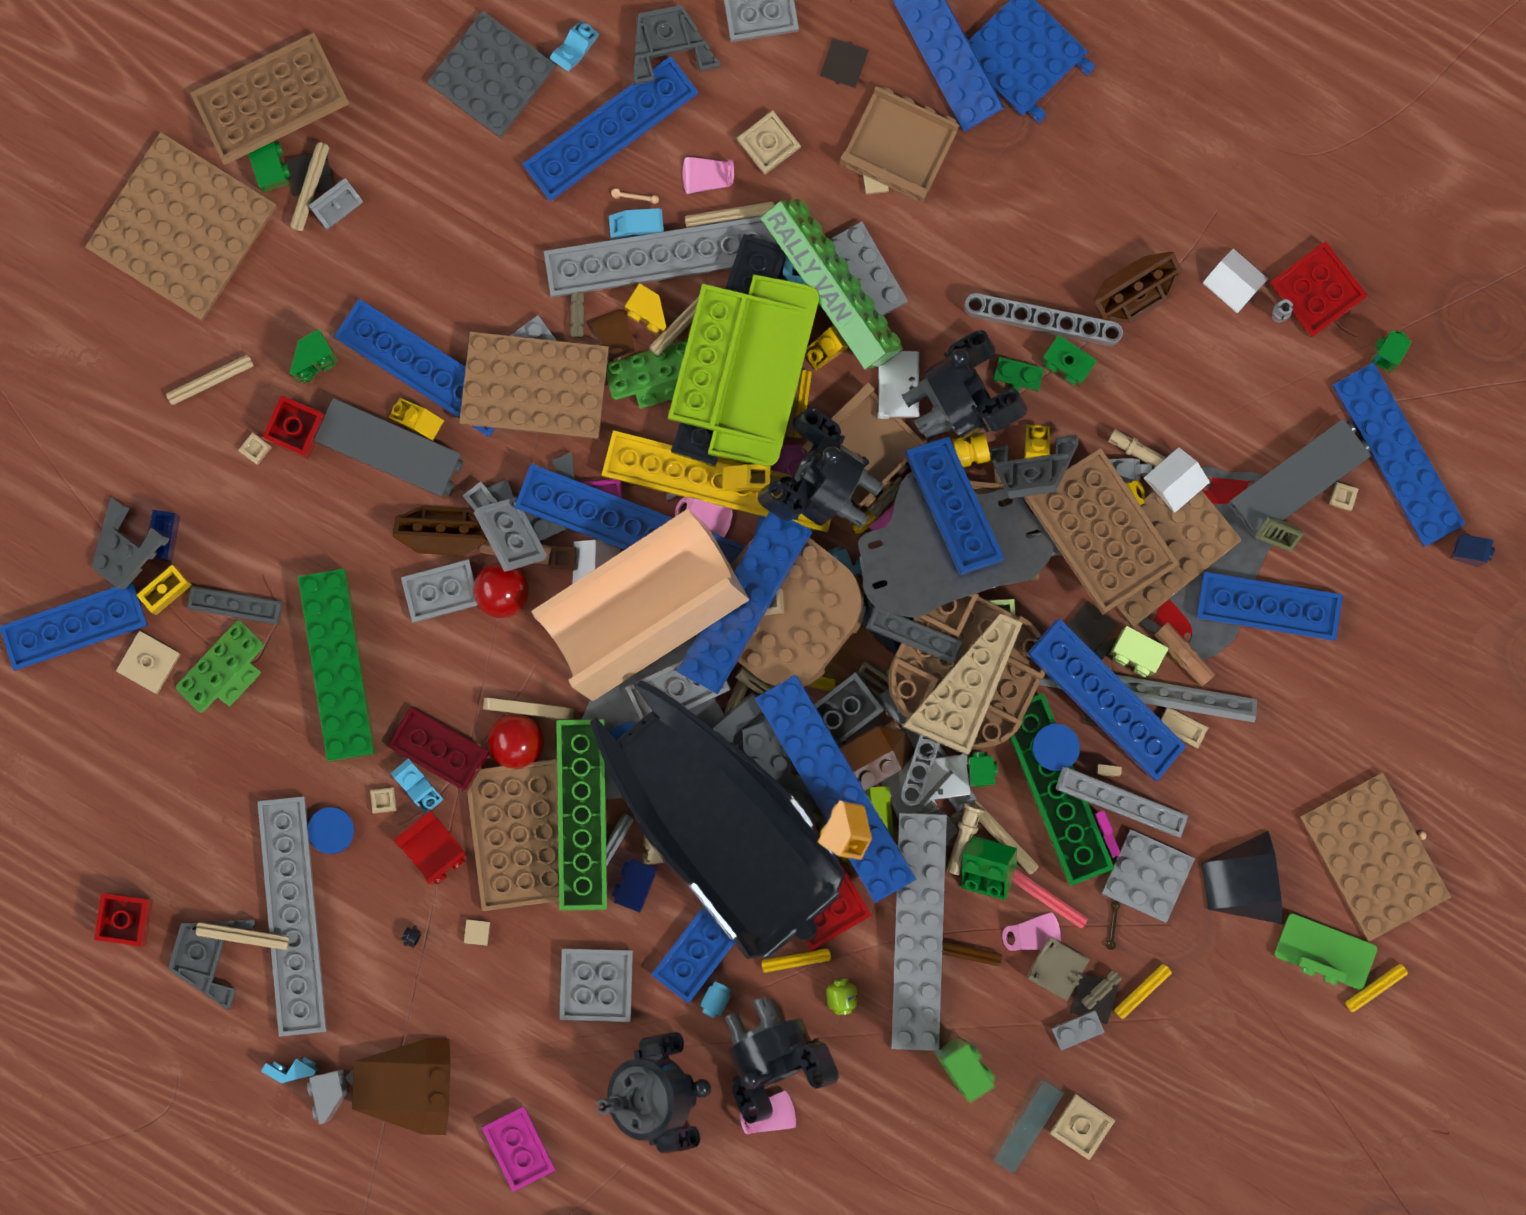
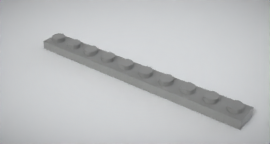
M1046 673L1039 683L1042 686L1061 689ZM1116 675L1145 704L1253 723L1256 719L1257 699Z

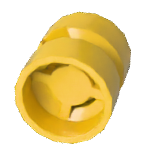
M984 432L973 434L970 436V439L962 440L961 437L952 439V445L963 467L971 466L974 461L977 464L990 462V453Z

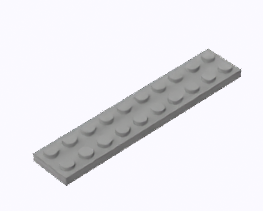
M754 217L544 251L550 295L551 298L578 292L585 293L729 270L733 267L743 234L777 244V241L761 217Z
M294 797L257 801L269 933L289 937L287 950L271 948L279 1037L327 1032L306 798Z
M899 812L898 848L914 873L916 880L897 890L892 1049L939 1050L947 814Z

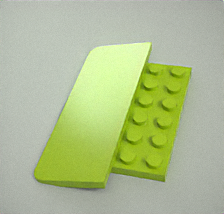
M753 275L748 295L702 284L668 420L713 430L708 455L766 467L774 465L779 459L819 302L818 291L811 286Z

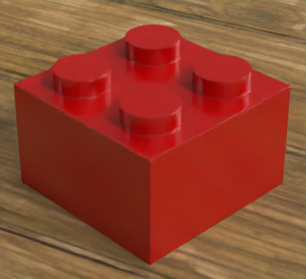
M281 395L262 438L266 442L308 460L316 444L314 441L325 415Z
M101 893L94 940L139 947L146 946L153 900Z

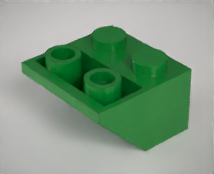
M319 329L298 340L290 369L292 377L298 383H307L316 377L314 374L321 370L326 372L336 365L335 362L338 361L333 349Z
M972 836L963 852L962 889L1006 901L1016 869L1017 848Z

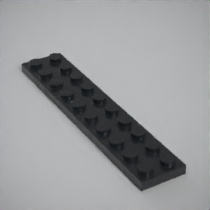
M743 234L725 289L748 295L753 275L778 279L786 254L777 244ZM680 423L671 453L716 467L719 458L708 455L713 430Z

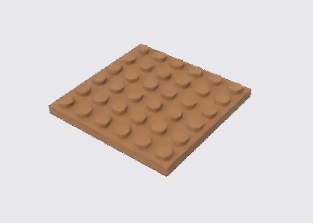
M160 132L85 248L203 322L276 210L277 204Z

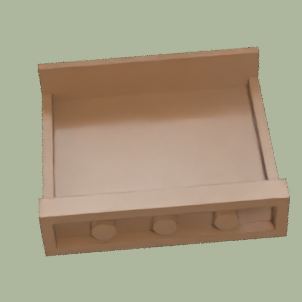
M875 86L874 93L846 151L843 152L840 166L871 178L923 204L958 132L959 124L949 116L942 117L935 114V111L930 107L923 106L922 108L914 104L915 102L908 97L902 96L901 98L894 95V92L889 88Z
M867 383L831 419L840 426L841 435L845 436L842 445L862 458L864 456L869 460L870 463L864 469L867 470V474L883 483L881 490L884 492L893 484L891 479L896 474L901 476L910 467L905 456L906 450L925 445L927 441H922L899 417L878 419L879 397L874 393L875 389ZM808 441L802 446L801 451L806 456L813 443ZM858 485L852 494L851 502L860 510L864 505L868 508L877 498L871 492Z

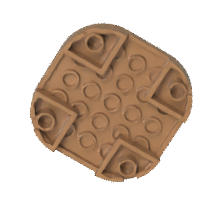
M811 538L807 540L780 587L783 590L784 613L763 616L738 659V662L756 677L774 687L797 674L803 686H807L820 678L825 673L824 668L850 635L858 631L865 614L864 590L857 576ZM753 540L747 544L731 564L733 572H735Z
M976 593L949 602L921 617H913L912 621L960 640L963 643L954 664L901 643L892 660L888 675V685L892 700L898 710L909 719L964 656L970 646L977 641L999 614H1003L1021 622L1022 626L971 749H986L1003 743L1021 726L1027 708L1040 681L1045 675V672L1027 655L1041 638L1039 631L1022 616L1018 617L978 597Z

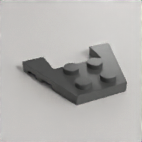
M683 5L643 12L637 15L633 86L654 82L655 78L650 58L693 50L699 72L717 69L721 66L718 58H715L710 51L708 43L703 40L697 31L698 28Z
M1077 435L1056 438V454L1010 461L1008 445L990 447V460L1009 498L1056 492L1078 446Z
M571 452L552 460L557 474L575 480ZM507 480L488 487L489 492L498 502L514 498ZM524 512L540 542L569 530Z
M111 497L91 568L116 588L125 590L143 570L141 566L148 559L152 560L157 555L156 550L161 545L165 546L169 538L159 530L151 528L140 547L119 530L130 508L120 500Z
M767 719L742 729L744 752L783 787L810 794L799 773H791V760Z
M256 920L203 923L254 931ZM182 923L168 970L203 992L225 1009L231 1010L237 989L213 982L225 940L197 936L196 927L198 923Z

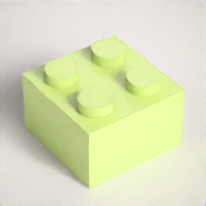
M1126 626L1121 631L1109 655L1113 656L1112 661L1124 667L1128 664L1134 668V673L1145 678L1156 673L1169 648Z

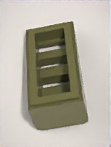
M1268 517L1255 537L1291 552L1304 532L1296 524Z

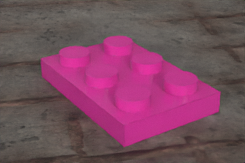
M525 1106L482 1127L513 1192L556 1170Z

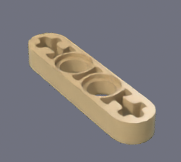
M484 698L483 710L559 720H573L575 710L566 707L494 698Z

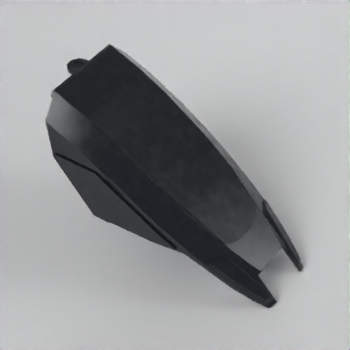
M642 680L633 684L652 711L630 728L617 741L596 716L590 724L603 760L622 797L638 822L636 824L649 843L696 903L719 926L746 959L770 958L794 936L802 941L813 939L818 931L814 919L839 898V889L845 876V872L835 853L818 843L821 837L820 832L793 796L750 756L732 742H728L681 703L658 688Z

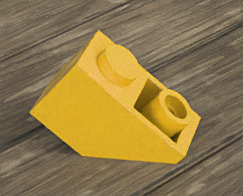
M639 283L625 305V310L628 312L627 316L636 322L642 320L648 324L646 328L655 334L663 333L667 327L660 297Z
M834 325L807 347L805 356L814 369L818 370L843 353L849 346Z
M399 398L389 416L391 420L432 441L444 420L429 410L402 398Z
M1027 424L1024 459L1050 455V426Z
M746 464L723 467V491L759 492L770 484V466Z

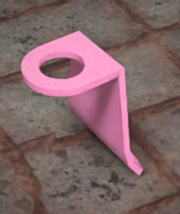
M685 157L683 184L687 194L730 187L734 181V163L732 159H729L727 162L694 157Z
M684 497L678 502L675 509V517L680 514L682 505L687 503L686 510L689 509L708 526L711 533L725 538L731 527L733 509L717 506L695 498Z
M1052 912L1018 925L1007 926L1002 934L1003 943L1010 951L1041 950L1048 936L1061 943L1060 926ZM1010 931L1015 936V943L1013 945L1008 941V933Z
M786 1091L769 1097L773 1108L772 1116L769 1119L752 1124L747 1123L746 1127L740 1112L741 1125L747 1135L756 1132L796 1127L794 1106Z

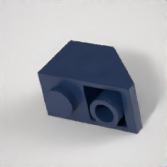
M1461 534L1456 539L1451 559L1479 567L1487 563L1488 560L1491 561L1495 551V547H1492L1494 540Z

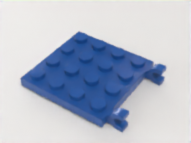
M1010 0L969 40L996 92L1020 116L1023 117L1028 113L1038 124L1045 118L1046 113L1035 104L1075 65L1086 76L1095 67L1089 59L1085 58L1088 51L1036 0Z

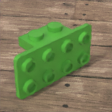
M688 339L670 344L658 356L649 350L607 363L606 378L612 398L617 400L636 394L640 409L673 400Z
M239 620L236 621L176 685V690L200 713L204 712L217 697L230 707L262 673L251 661L263 649L264 643L244 623Z
M1290 914L1286 920L1274 955L1278 959L1301 967L1300 972L1313 977L1317 973L1324 976L1323 981L1333 985L1340 982L1360 990L1363 989L1377 953V947L1301 916Z

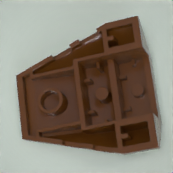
M424 1039L354 1061L352 1109L422 1135H446L450 1094V1040Z

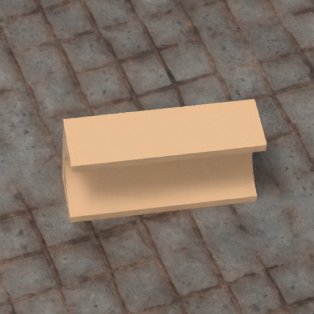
M687 509L531 612L535 619L548 631L567 660L573 675L568 680L572 688L594 701L749 601V598L708 526L692 511Z

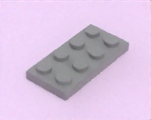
M863 222L830 239L834 243L835 251L839 257H842L847 262L850 273L860 281L864 293L869 295L874 301V307L878 313L884 316L908 302Z
M682 661L642 679V681L677 700L688 710L731 690L726 680L717 695L679 674L677 669ZM632 684L625 688L641 720L652 710Z

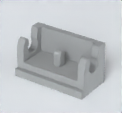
M345 178L311 203L309 207L325 229L328 230L364 202Z

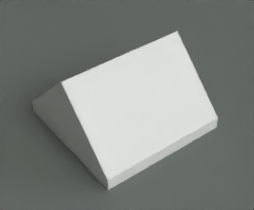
M1232 249L1205 279L1203 284L1232 310L1238 313L1268 278L1235 249Z
M1177 448L1144 477L1146 482L1174 513L1210 483L1199 463L1181 448Z
M601 540L574 542L576 551L573 583L618 555L620 548Z

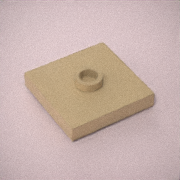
M773 110L736 138L764 175L801 148L799 142Z
M139 631L116 672L158 695L181 654Z
M1074 1094L1050 1131V1134L1090 1160L1116 1120L1077 1094Z

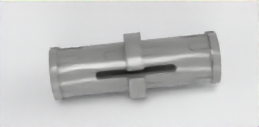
M1285 299L1277 303L1273 308L1272 319L1278 323L1288 319L1293 310L1291 308L1293 306L1292 302Z

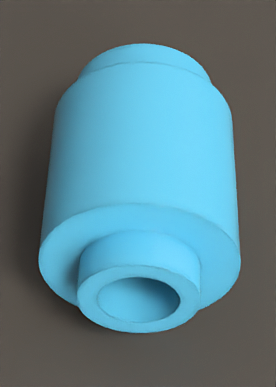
M714 982L713 986H709L700 1004L704 1008L702 1013L714 1019L716 1015L721 1016L731 997L729 995L731 989L717 982Z

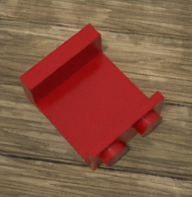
M433 811L426 813L393 840L406 853L426 878V882L429 885L433 883L438 885L447 878L445 874L452 867L456 870L466 862L464 860L467 856L466 852Z

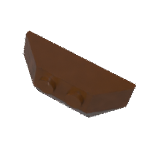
M1172 251L1143 256L1104 280L1093 301L1102 319L1130 323L1168 300L1178 277L1181 276L1183 271Z
M420 506L403 515L395 516L393 538L419 554L465 556L487 542V537L474 512L468 508Z
M878 725L839 746L864 790L901 771L915 752L904 730Z

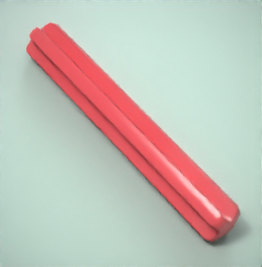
M1015 869L1013 883L1077 927L1083 928L1088 921L1086 916Z

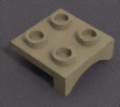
M1048 936L1026 978L1068 1001L1074 988L1079 985V979L1083 978L1082 973L1090 959Z

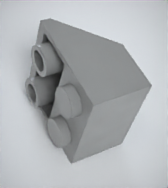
M344 1069L309 1077L310 1082L307 1083L309 1096L314 1097L315 1106H312L314 1119L319 1121V1125L332 1119L348 1094Z

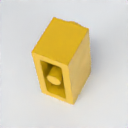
M171 565L139 592L137 597L151 613L157 615L192 584L176 566Z

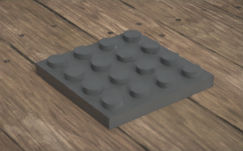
M482 11L427 81V84L501 139L555 70L556 65L497 20Z

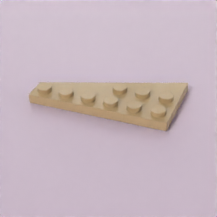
M999 614L902 727L969 755L1022 623Z

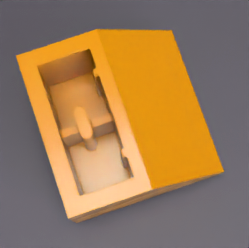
M840 800L833 807L829 822L822 828L818 843L840 857L861 860L872 840L865 806Z

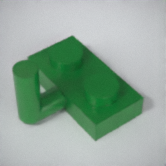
M999 357L993 381L1011 385L1010 389H1016L1018 392L1020 388L1038 392L1044 368Z

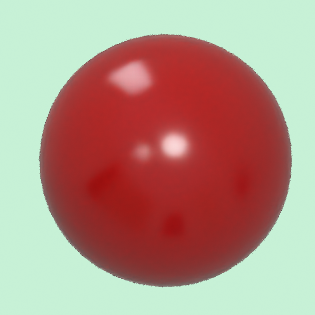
M500 562L493 563L483 568L474 580L473 596L478 608L488 616L494 618L511 617L523 608L528 598V583L524 574L518 568L504 572Z
M510 714L500 718L492 726L488 735V748L491 756L499 765L515 770H519V768L524 769V767L536 762L543 751L544 737L542 730L532 718L526 715Z

